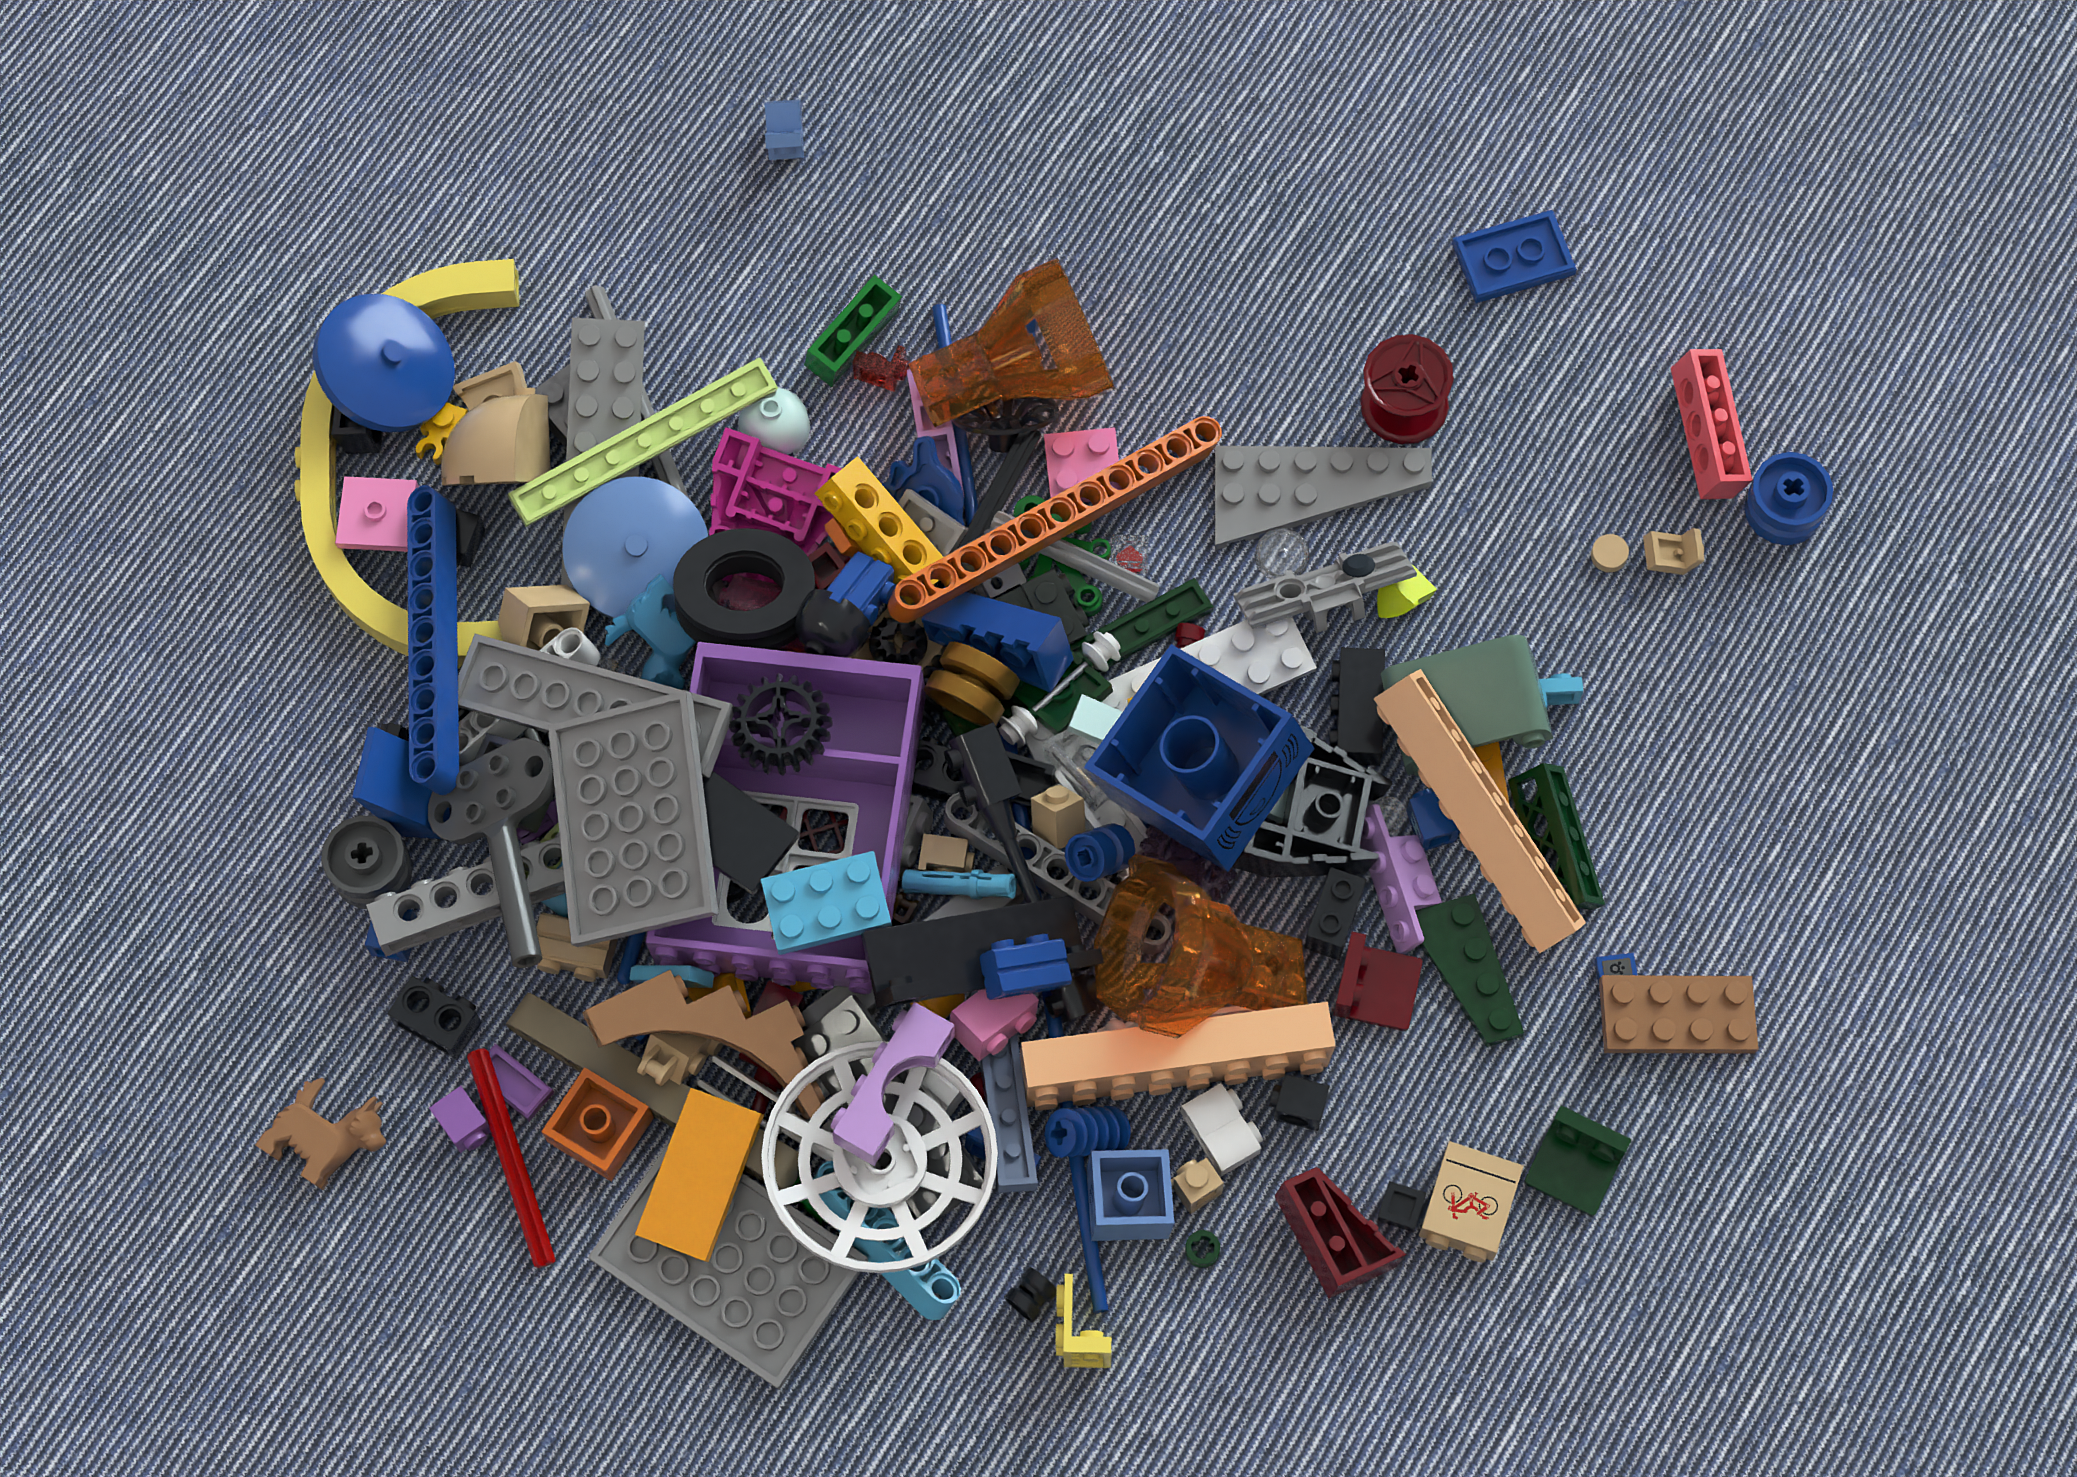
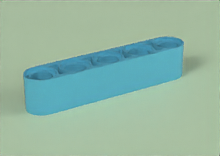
M833 1161L823 1163L813 1179L833 1173ZM841 1187L820 1194V1198L827 1207L846 1221L855 1201ZM869 1207L861 1227L889 1229L899 1227L895 1216L887 1208ZM904 1237L896 1240H887L888 1244L882 1241L855 1238L852 1244L860 1253L868 1257L869 1262L901 1261L913 1257ZM937 1258L924 1265L914 1267L916 1272L907 1269L904 1271L880 1273L926 1319L940 1320L945 1317L960 1296V1283ZM933 1292L939 1294L943 1300L937 1298Z

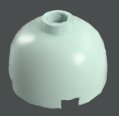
M778 388L776 392L740 411L738 419L739 431L758 438L761 445L786 455L793 452V455H795L808 441L810 422L807 409L799 397L787 389Z

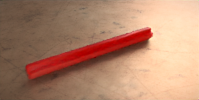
M485 1048L474 1050L467 1055V1059L533 1265L537 1268H543L555 1262L554 1252L489 1051Z

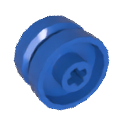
M1786 452L1773 455L1761 464L1746 494L1744 511L1748 524L1758 536L1774 544L1788 546L1804 542L1816 533L1832 502L1833 485L1830 475L1820 462L1806 454Z

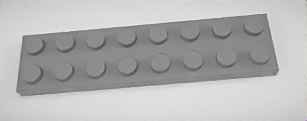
M572 317L566 462L641 422L645 321ZM639 466L616 479L633 476L639 477ZM586 495L564 506L563 537L572 512ZM562 551L561 585L567 584L574 590L565 570Z
M475 634L458 675V708L549 733L548 725L684 690ZM692 693L702 777L710 778L730 721L733 718L732 707L734 706L728 702Z

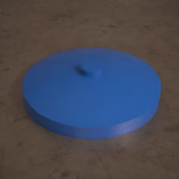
M364 294L347 299L329 313L321 323L314 339L313 365L322 390L341 413L364 427L382 432H404L418 428L431 420L442 409L451 394L455 368L453 355L444 334L426 313L403 299L386 294Z

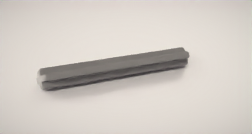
M997 511L992 519L990 528L1001 526L1015 517L1003 511ZM1021 530L1025 537L1034 539L1031 532ZM1063 539L1038 551L1146 603L1155 600L1159 592L1160 586L1157 583Z

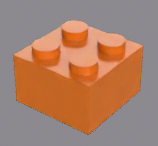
M584 1067L541 1132L548 1143L612 1182L654 1116L649 1106Z

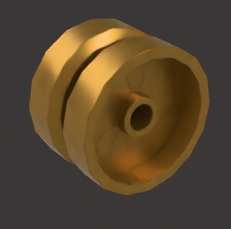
M949 642L939 660L944 670L933 671L923 690L937 704L971 723L983 727L994 722L996 726L1005 710L999 700H1010L1020 683V679L1011 669L986 653L959 642Z

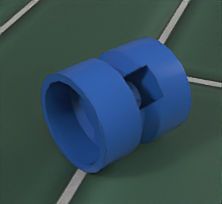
M1113 823L1074 835L1069 839L1065 847L1064 856L1071 874L1078 880L1090 882L1101 879L1106 875L1124 871L1130 867L1135 859L1136 849L1129 831L1123 826Z

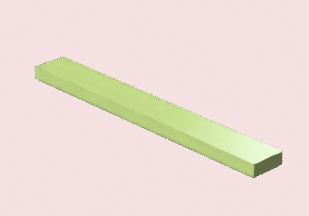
M761 357L511 491L507 496L523 524L527 527L590 493L598 486L618 478L776 392L778 386Z

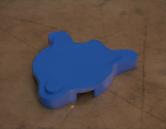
M930 436L917 438L913 445L912 466H909L903 460L893 462L887 482L881 484L897 503L906 489H912L965 526L962 517L964 495L960 482L939 461L934 439Z

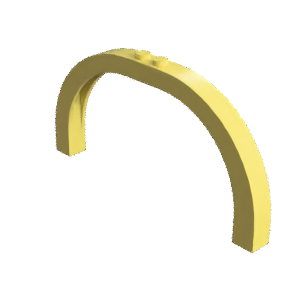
M514 259L459 263L433 269L411 277L389 288L382 294L394 296L415 305L431 319L461 311L519 307V274ZM314 370L302 410L300 447H295L296 467L300 468V479L295 480L296 500L301 503V518L306 543L323 581L342 610L362 630L377 641L408 656V611L391 603L371 589L349 564L343 549L337 548L335 544L337 534V441L331 435L335 406L322 390ZM498 620L457 622L458 668L463 665L475 634L503 641Z

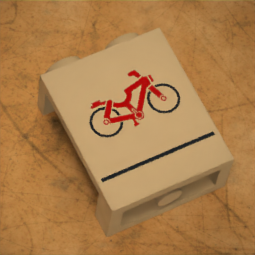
M1449 1141L1419 1237L1425 1238L1426 1244L1437 1249L1448 1250V1247L1464 1251V1257L1476 1262H1485L1486 1259L1493 1261L1500 1245L1524 1165Z

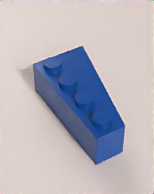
M965 592L925 614L921 619L929 640L942 646L948 645L949 642H959L971 646L1007 666L1020 680L1051 693L1074 660L1060 617Z

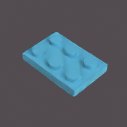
M874 851L761 879L779 955L858 936L869 930L892 927Z

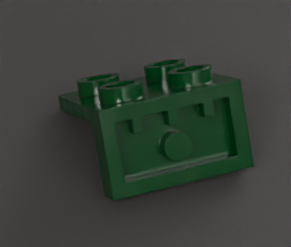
M1560 1105L1524 1183L1557 1201L1593 1217L1597 1213L1632 1139Z

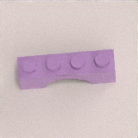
M916 1002L912 1004L908 1012L903 1009L899 1013L892 1026V1030L895 1033L888 1044L882 1042L879 1045L871 1061L875 1064L868 1076L862 1074L851 1092L854 1099L847 1109L843 1107L839 1109L830 1126L834 1129L832 1134L835 1144L873 1166L894 1135V1123L887 1115L882 1103L888 1084L899 1073L914 1067L935 1068L955 1036V1025Z

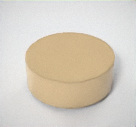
M1603 535L1593 545L1591 560L1601 571L1616 572L1626 564L1629 555L1628 545L1624 539L1617 535Z

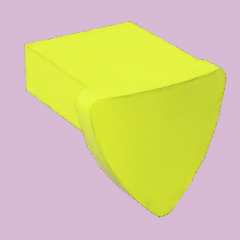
M1414 567L1417 572L1416 577L1378 589V616L1380 618H1392L1403 615L1429 600L1437 589Z

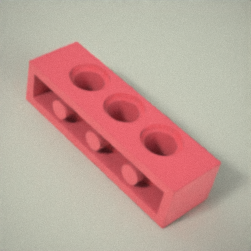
M1690 349L1670 369L1700 499H1732L1753 480L1722 349Z

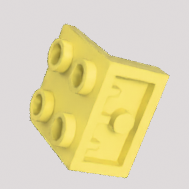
M1065 1274V1285H1057L1056 1294L1057 1317H1064V1324H1056V1356H1063L1064 1367L1111 1368L1112 1337H1104L1102 1331L1085 1330L1080 1332V1336H1072L1073 1274Z

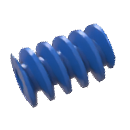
M1116 1106L1061 1108L1054 1111L1048 1118L1044 1136L1049 1152L1055 1157L1088 1156L1091 1154V1151L1124 1150L1130 1139L1131 1127L1127 1116Z

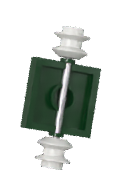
M1096 631L1094 633L1096 642L1092 645L1087 642L1082 643L1084 656L1082 659L1071 651L1074 660L1051 693L1020 680L1011 698L1021 707L1013 705L1011 707L1013 716L1009 719L1001 716L999 719L1001 726L998 730L1003 738L1011 745L1018 743L1024 746L1026 744L1024 735L1027 732L1033 735L1038 733L1037 720L1059 739L1069 732L1067 731L1068 725L1082 694L1102 702L1113 692L1112 684L1094 669L1106 672L1109 670L1107 661L1110 658L1115 661L1121 659L1119 653L1121 647L1118 641L1108 632L1102 634Z

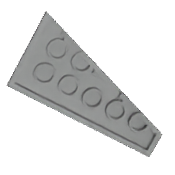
M1215 446V550L1225 548L1227 544L1245 539V541L1259 538L1260 534L1280 529L1283 531L1335 515L1338 511L1351 507L1354 509L1367 506L1368 502L1385 497L1391 499L1429 488L1432 484L1431 448Z

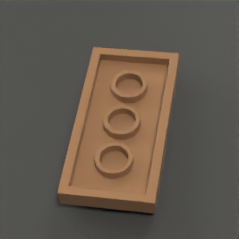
M1602 975L1599 979L1604 1053L1755 1054L1758 1051L1752 976Z

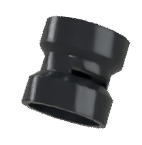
M1029 1267L1021 1276L1022 1282L1017 1287L1011 1288L1005 1294L1004 1299L1028 1321L1034 1322L1041 1314L1043 1304L1051 1302L1055 1298L1057 1289L1041 1273Z

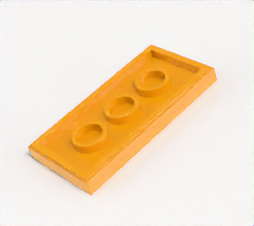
M690 1088L635 1235L709 1262L764 1114Z

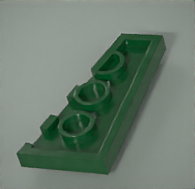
M1475 893L1415 910L1424 936V942L1420 944V947L1427 958L1430 957L1441 974V979L1459 1001L1460 1008L1485 1046L1490 1047L1523 1037L1524 1030Z

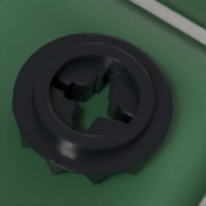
M884 617L876 627L873 626L869 639L871 655L876 661L917 665L924 658L928 648L925 629L915 620L909 623H900L893 618L887 619ZM897 631H900L903 640L909 641L903 642L900 653H896L894 642L888 641L894 640Z

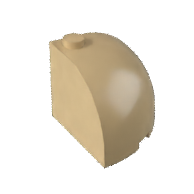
M513 388L514 396H504L483 402L467 412L454 426L445 443L441 460L442 486L528 483L550 471L548 395L535 394V388Z

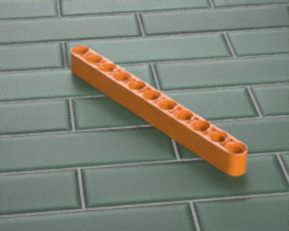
M1209 416L1198 417L901 580L888 601L890 616L900 623L912 622L1206 459L1222 436L1220 424ZM1196 434L1203 436L1207 442L1199 440ZM1167 450L1174 451L1179 458L1171 456ZM1139 466L1146 467L1151 474L1142 472ZM1110 482L1119 484L1122 490L1113 488ZM1080 498L1089 499L1093 506L1084 504ZM1051 514L1059 515L1064 522L1054 520ZM1021 530L1031 532L1034 539L1025 537ZM991 546L1001 548L1005 555L996 554ZM961 563L972 565L975 572L965 570ZM937 579L941 581L945 588L935 587L931 580ZM900 596L911 598L915 605L904 604Z

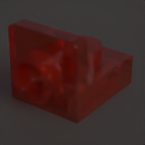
M897 346L891 362L877 353L870 352L866 354L857 351L852 362L854 379L894 392L898 381L906 379L907 370L910 367V361L906 358L905 347Z

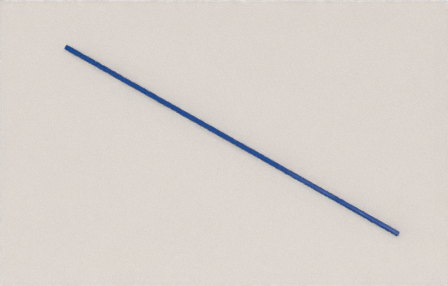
M937 304L932 307L951 415L953 408L961 402L946 305ZM952 422L968 528L978 509V501L967 433ZM1001 735V741L1005 750L1018 754L1017 743L1011 745ZM1012 803L1014 822L1031 832L1027 807ZM1020 847L1025 860H1030L1035 856L1030 848ZM1037 887V890L1042 900L1041 889ZM1050 990L1043 991L1042 996L1049 1039L1064 1037L1061 1016L1053 1019L1045 1005V997L1052 994ZM1073 1101L1060 1103V1109L1076 1107ZM1084 1156L1068 1157L1093 1313H1103L1109 1311L1098 1241H1091L1087 1173Z

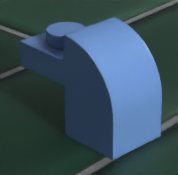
M801 99L765 102L767 130L765 141L769 160L804 158Z

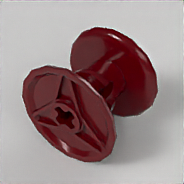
M1414 334L1395 335L1380 342L1368 355L1363 369L1365 387L1360 402L1362 416L1368 427L1383 440L1400 445L1419 443L1434 436L1444 425L1449 411L1448 395L1454 381L1450 359L1444 349L1431 339Z

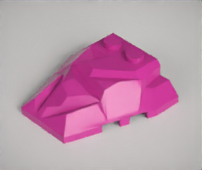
M725 427L712 460L713 494H711L710 504L712 507L709 536L722 531L741 528L766 530L791 540L809 556L821 546L829 535L824 525L834 517L825 509L814 493L842 468L828 463L826 468L766 448L761 445L758 438ZM739 573L721 579L774 599L782 592L781 587L774 580L761 574Z

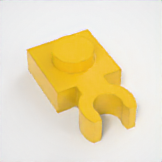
M446 402L431 420L420 427L422 435L427 437L417 443L415 449L417 457L422 459L427 450L434 449L436 452L433 455V461L436 465H440L443 447L450 432L468 410Z

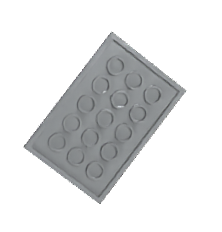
M684 690L548 725L571 945L583 947L719 915L692 693Z
M668 1143L587 1258L780 1390L860 1272L833 1265L814 1255L795 1240L777 1216L770 1202L767 1189L744 1173L741 1175L709 1262L635 1235L667 1151ZM786 1205L790 1216L803 1232L820 1246L831 1251L838 1237L791 1205ZM851 1246L847 1258L868 1262V1257Z

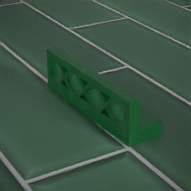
M1542 763L1509 779L1508 783L1520 822L1544 858L1549 847L1556 850L1558 862L1553 872L1559 882L1567 886L1569 896L1576 908L1595 910L1604 906L1603 895L1564 767ZM1535 779L1538 791L1532 803L1526 800L1522 785ZM1539 813L1545 815L1548 822L1543 837L1537 835L1534 828V823Z

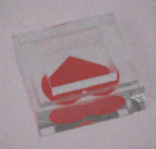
M1112 534L1111 562L1135 574H1147L1148 536Z

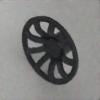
M1018 391L995 392L975 396L960 402L953 408L951 420L958 428L965 431L988 435L990 450L1008 453L1019 433L1034 431L1055 421L1059 415V407L1054 400L1040 394ZM1004 399L1003 415L999 414L991 400ZM1013 399H1025L1018 407L1016 413L1012 415ZM1035 403H1041V404H1043V405H1037V406H1035L1034 408L1030 409L1031 406H1032L1033 404H1035ZM981 404L987 411V414L973 405ZM1040 412H1048V413H1050V414H1049V416L1046 418V417L1040 415L1039 413H1040ZM964 413H970V414H972V415H967V416H964L963 418H960V415H961V414H964ZM1030 421L1037 422V424L1022 427L1025 424L1028 425ZM977 422L981 424V427L976 428L967 424Z

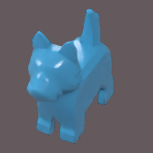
M659 573L648 583L644 592L632 599L625 614L613 618L612 622L614 624L605 626L607 634L604 644L609 646L621 635L633 629L652 648V654L643 667L640 679L682 690L685 679L681 676L679 668L696 641L690 638L683 630L677 619L676 612L672 608L669 610L665 604L663 605V597L665 595H672L674 589Z

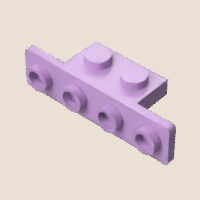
M1371 804L1366 809L1360 845L1364 850L1379 854L1377 861L1369 871L1396 952L1407 954L1424 942V936L1415 910L1442 903L1418 835L1390 837L1380 806L1378 804Z

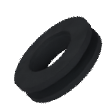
M741 528L715 533L693 545L677 564L673 577L676 616L683 630L697 643L705 642L777 650L798 637L795 630L797 612L807 594L815 589V575L812 563L798 545L786 537L770 531ZM739 573L761 574L774 580L782 589V592L773 602L762 608L748 611L727 609L716 604L708 596V591L716 582L729 575Z

